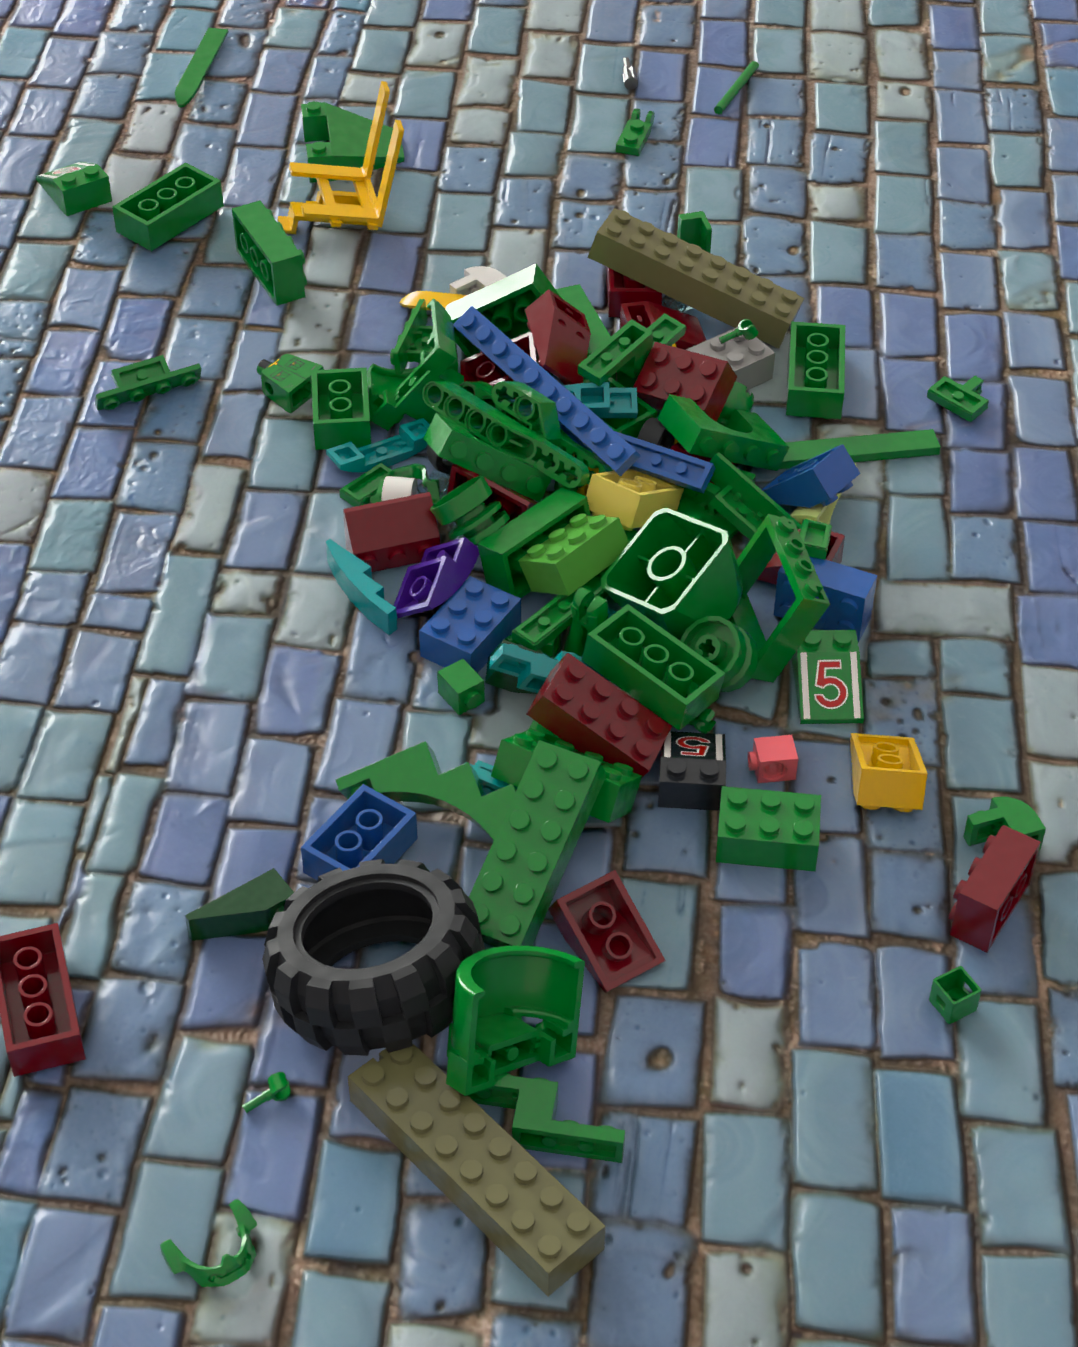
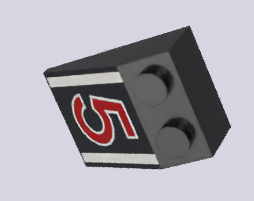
M670 731L660 751L658 807L719 811L722 786H726L725 734Z

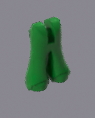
M581 587L577 590L571 603L573 617L565 641L564 651L573 652L583 657L588 633L608 619V603L606 599L600 596L594 598L593 592Z

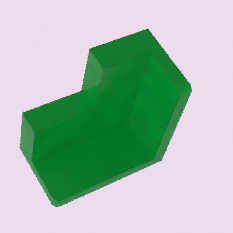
M704 211L678 214L677 237L690 244L698 245L702 250L710 253L712 227Z

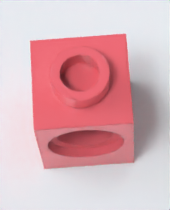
M792 735L754 738L753 751L748 752L747 759L749 770L755 771L757 783L796 780L798 755Z

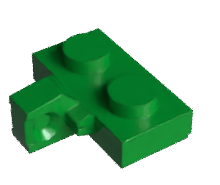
M944 376L931 386L927 392L928 399L969 422H972L987 410L989 403L988 399L980 396L984 380L977 376H973L964 385Z

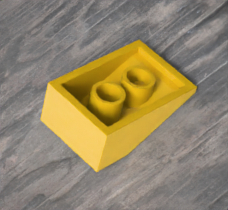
M851 733L852 780L856 804L869 810H877L880 807L894 808L900 812H911L913 809L923 810L928 773L915 739L911 737Z

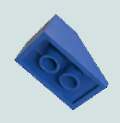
M841 444L783 471L761 490L777 504L811 508L821 503L824 507L838 499L837 493L840 494L853 486L851 481L861 473L844 445Z

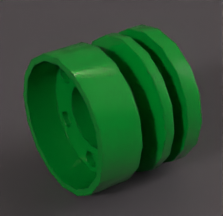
M478 475L461 484L437 501L430 509L441 526L452 522L456 523L448 533L450 539L463 535L460 538L465 537L476 546L478 545L477 543L500 529L510 519L506 511L494 514L502 506L500 501L487 505L484 503L493 491L483 475Z

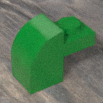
M993 797L989 810L977 811L967 816L963 837L968 846L986 842L990 835L996 836L1001 827L1005 825L1040 841L1039 850H1041L1046 827L1037 813L1023 801L1011 797Z

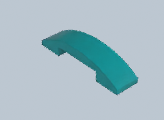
M424 418L400 425L399 435L360 448H356L352 442L326 449V455L340 470L347 472H367L379 463L390 467L414 456L428 446L423 438L430 424Z

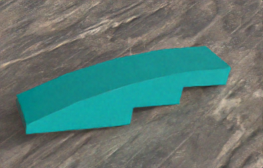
M327 540V563L338 585L368 620L387 635H391L398 629L396 607L384 600V587L372 579L371 566L333 540Z

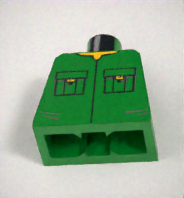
M284 354L273 363L263 359L257 366V373L261 375L264 395L290 414L312 398L311 370H324V367L320 364L291 354Z

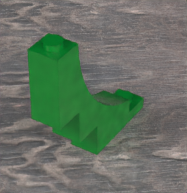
M426 741L335 779L339 791L347 800L364 784L395 802H419L451 810L478 825L493 841L517 790L513 784H510L485 795L478 775L469 762L442 773L435 753Z

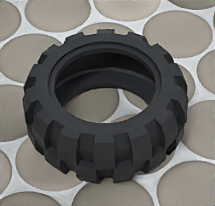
M383 859L359 862L360 867L342 871L339 867L318 876V883L309 888L300 887L286 899L284 911L275 913L264 943L265 950L262 960L275 1009L284 1023L309 1044L325 1051L332 1046H337L344 1055L368 1056L370 1050L387 1048L388 1053L412 1047V1040L425 1034L432 1038L452 1023L457 968L463 960L474 953L485 950L473 901L464 893L463 889L453 878L438 868L430 872L422 862L401 859L398 864H385ZM396 941L417 944L406 954L381 965L360 969L332 967L344 956L369 945Z

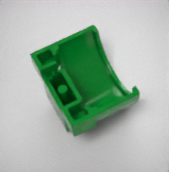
M432 299L427 304V307L431 309L433 332L430 334L427 345L434 349L430 353L425 350L420 352L421 363L417 367L404 369L402 375H396L394 369H387L374 363L367 370L370 421L387 431L395 423H399L404 414L416 420L424 418L431 424L435 414L438 412L427 406L423 400L422 392L427 383L450 381L459 385L464 382V376L458 373V355L453 321L448 311L435 299Z
M518 945L482 950L463 960L456 971L453 1017L448 1031L446 1084L467 1096L493 1087L494 1076L537 1061L550 1067L575 1058L585 961L554 949ZM522 1016L543 1019V1021L532 1027L522 1020Z

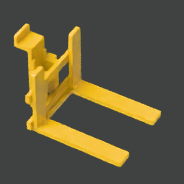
M381 81L364 162L361 168L290 162L289 170L292 176L316 178L320 190L317 192L316 201H306V203L290 202L288 216H278V222L282 224L286 234H296L298 221L330 223L331 227L353 224L366 225L369 230L382 228L404 134L401 120H395L378 197H376L371 182V175L390 94L386 81ZM328 179L353 181L356 192L333 191Z

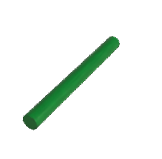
M752 61L714 107L716 114L720 115L759 68L758 62Z

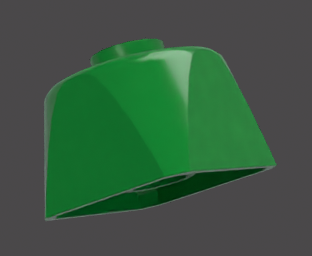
M662 508L650 516L601 577V588L621 608L629 604L680 640L685 630L698 619L706 616H720L729 620L741 600L743 582L730 537L726 530L672 509Z

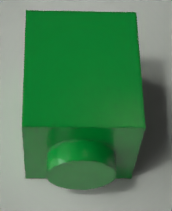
M464 659L437 671L438 693L458 715L470 709H475L485 702L484 680Z

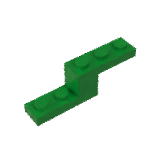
M665 313L648 328L631 319L578 365V374L599 387L618 370L635 379L640 374L654 343L658 342L672 346L685 335L686 325Z
M503 1073L494 1076L493 1087L468 1095L477 1104L516 1109L512 1125V1138L524 1149L618 1163L623 1162L625 1130L616 1129L609 1125L593 1126L579 1124L573 1120H555L558 1105V1082L540 1077L532 1079Z

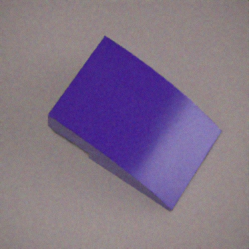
M463 537L427 548L421 563L407 568L393 605L396 607L397 619L431 610L449 599L462 586L475 566L480 555L478 547Z

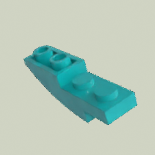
M604 382L600 387L594 383L563 385L599 418H637V388H609V382Z
M503 643L490 657V669L518 677L517 688L530 692H539L550 671L567 653H570L610 682L609 679L582 661V657L573 652L561 651L553 659L545 654H537L514 644Z

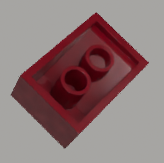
M616 870L557 899L548 909L566 942L578 958L585 961V967L605 993L666 961Z

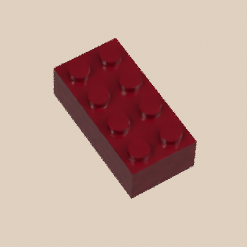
M567 653L550 671L526 715L563 741L573 744L574 748L579 752L585 753L589 751L600 754L604 757L603 761L613 765L614 763L626 764L633 768L634 773L642 775V777L650 771L672 728L666 721L570 653Z
M58 923L0 936V1017L6 1052L14 1077L86 1059Z

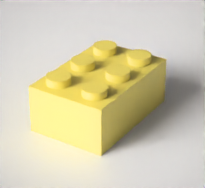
M628 469L621 477L614 471L592 474L586 496L592 516L619 517L623 529L633 531V528H642L650 516L657 510L669 508L677 511L684 488Z

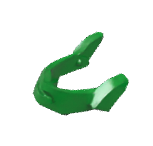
M414 463L395 468L383 475L380 479L377 493L370 497V503L381 502L382 488L386 476L421 479L424 488L427 487L428 492L431 494L432 502L435 504L440 500L439 480L429 478L425 465Z
M239 1199L229 1203L238 1224L236 1231L242 1239L240 1250L236 1255L225 1254L222 1256L221 1263L218 1266H200L185 1257L173 1241L168 1239L160 1244V1249L170 1271L174 1274L182 1271L187 1272L202 1287L225 1286L250 1271L256 1257L250 1231L257 1226V1222L247 1207Z

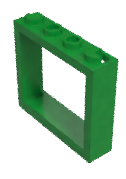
M768 514L737 559L743 582V591L739 605L728 621L749 632L757 643L759 658L757 669L752 679L774 683L830 603L794 520L787 519L785 516L779 517ZM777 552L796 600L766 641L747 593Z

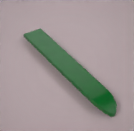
M207 29L176 86L175 100L178 107H185L197 93L229 33L228 29Z

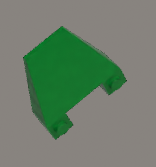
M313 101L301 104L304 142L318 141L306 144L307 163L361 168L364 162L372 120L326 102L319 103ZM386 125L382 126L373 170L385 166L393 128ZM402 143L397 164L405 162ZM309 177L310 183L317 182L316 178Z

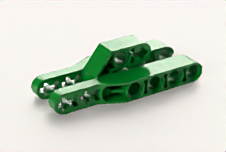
M433 381L427 383L423 388L422 396L427 406L464 427L467 431L492 447L535 467L567 488H581L586 484L589 485L592 474H596L594 471H589V467L592 469L599 468V473L613 471L598 456L574 442L560 428L556 402L522 382L502 381L493 387L483 381H466L459 385L450 381Z

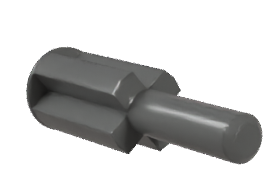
M625 57L623 58L624 68L622 74L624 85L627 89L633 90L638 86L635 68L631 66L629 58Z

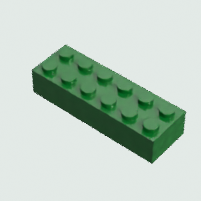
M541 740L538 741L469 895L478 915L484 943L494 947L533 946L607 776L600 761Z

